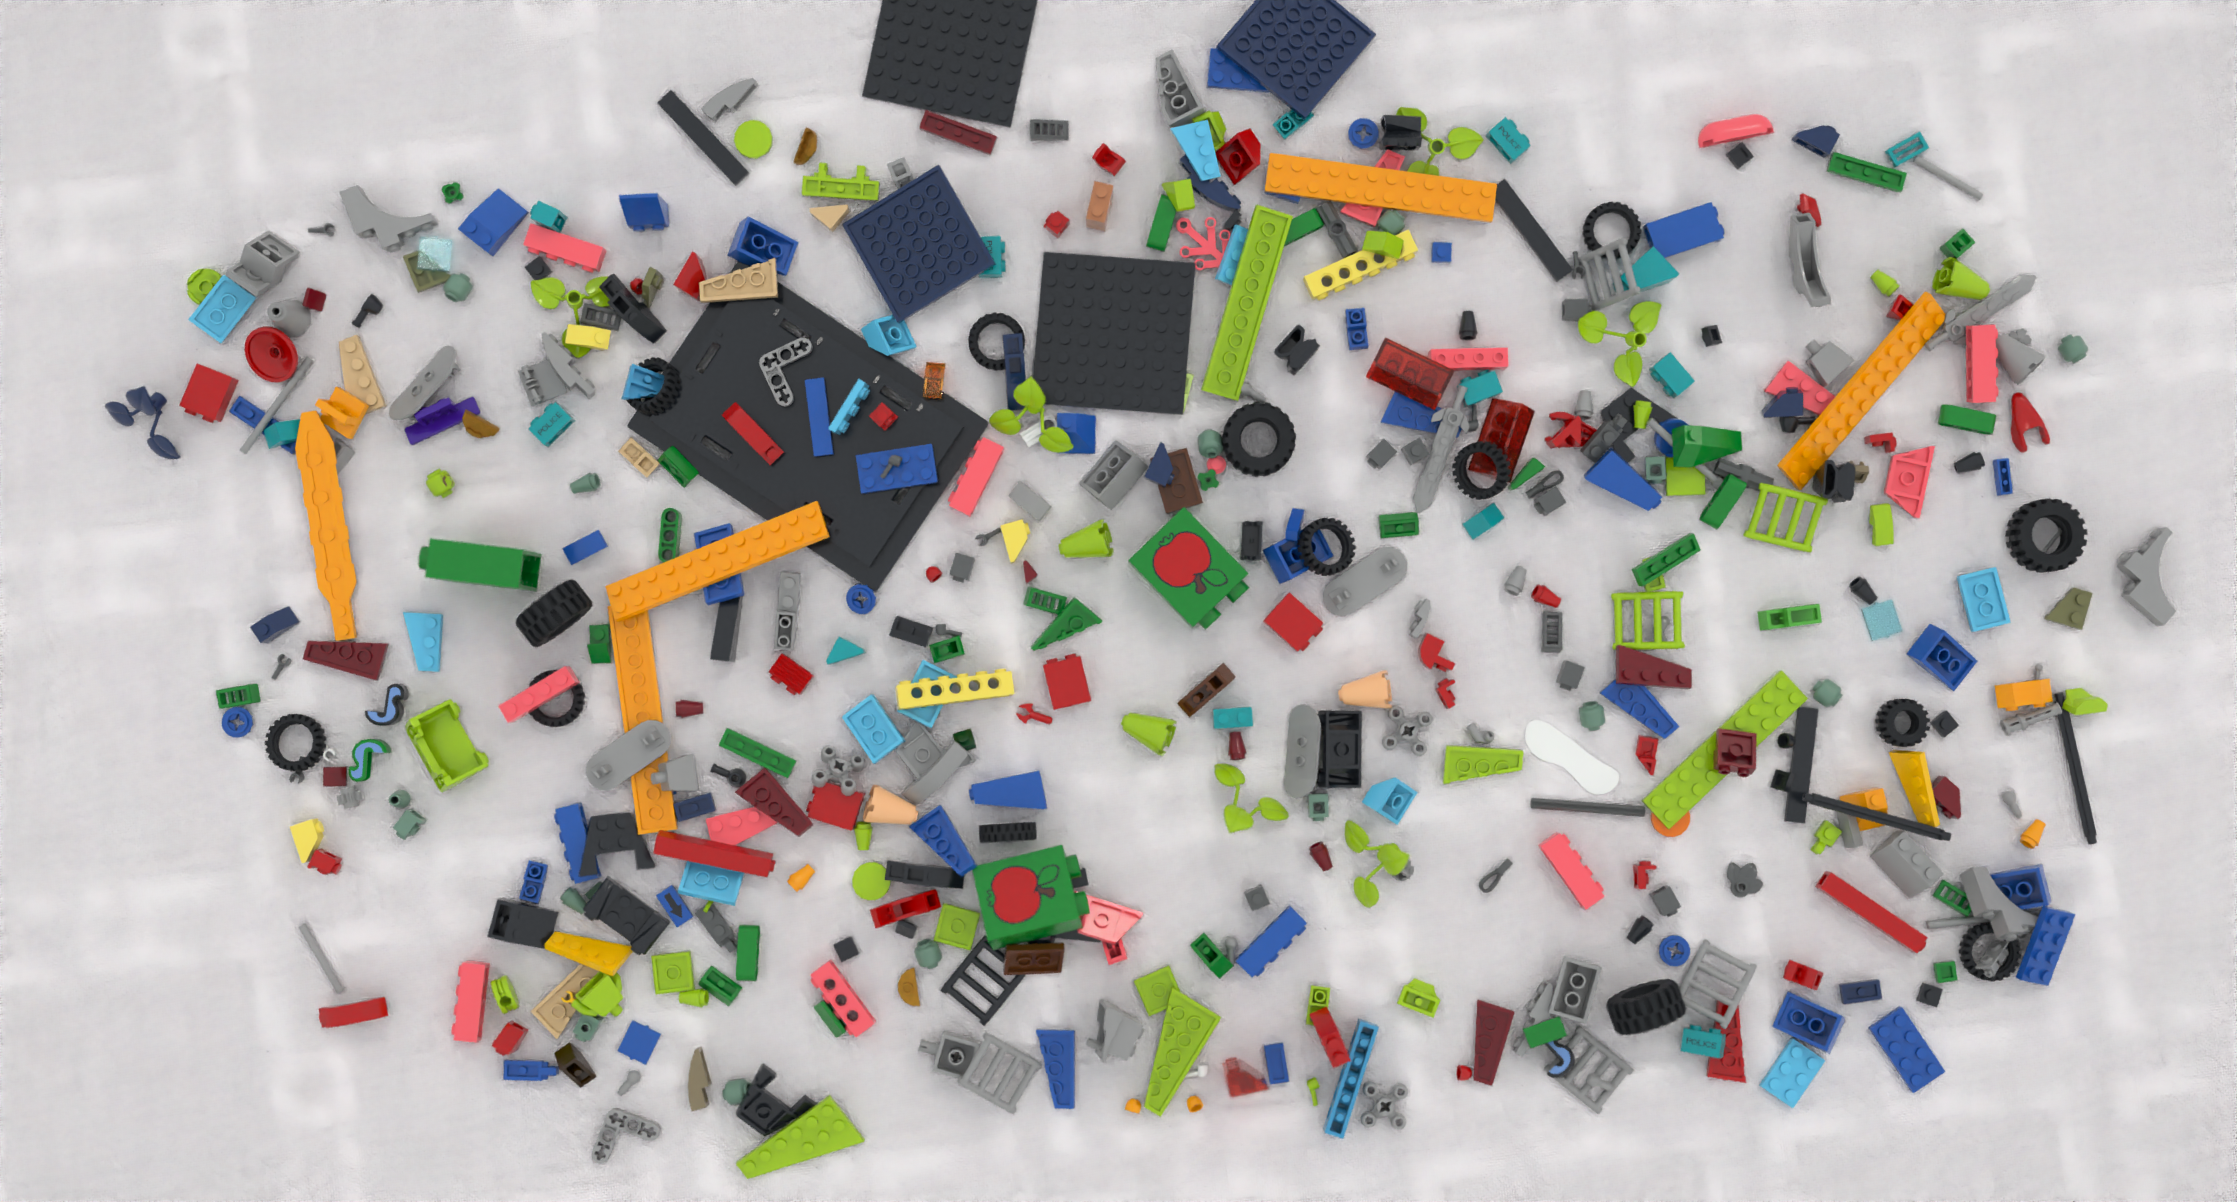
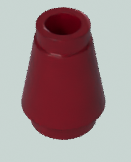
M682 699L676 701V717L686 718L703 714V702Z
M1241 732L1229 733L1228 756H1230V760L1245 759L1247 752Z
M1320 841L1309 847V854L1322 871H1327L1333 867L1327 845Z

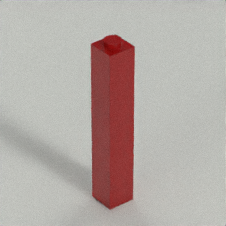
M660 830L657 834L653 854L767 878L770 871H774L776 863L775 860H772L773 853Z
M1824 872L1815 886L1817 889L1909 951L1918 953L1925 948V941L1928 937L1833 873Z

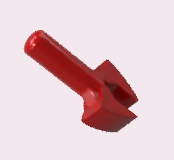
M1028 703L1018 706L1027 709L1030 715L1027 714L1025 716L1016 713L1023 723L1027 724L1029 719L1049 725L1052 723V717L1033 711V704Z

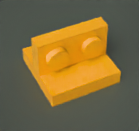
M335 387L329 400L318 398L315 406L321 409L322 415L320 418L323 423L348 439H353L369 408L368 404L341 387Z

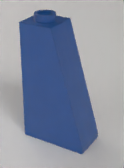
M1612 448L1584 474V478L1587 481L1647 511L1651 508L1655 509L1662 502L1660 500L1662 498L1661 493Z
M1040 770L972 784V789H969L970 799L974 800L975 804L1047 809Z

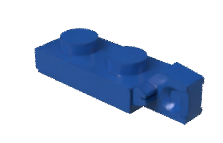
M504 1060L503 1080L542 1081L547 1080L548 1075L556 1076L559 1074L558 1066H549V1062L544 1060Z

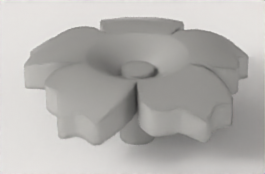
M2022 328L2016 332L2011 331L2009 333L2010 337L2025 345L2031 344L2032 339L2029 335H2026L2027 330Z

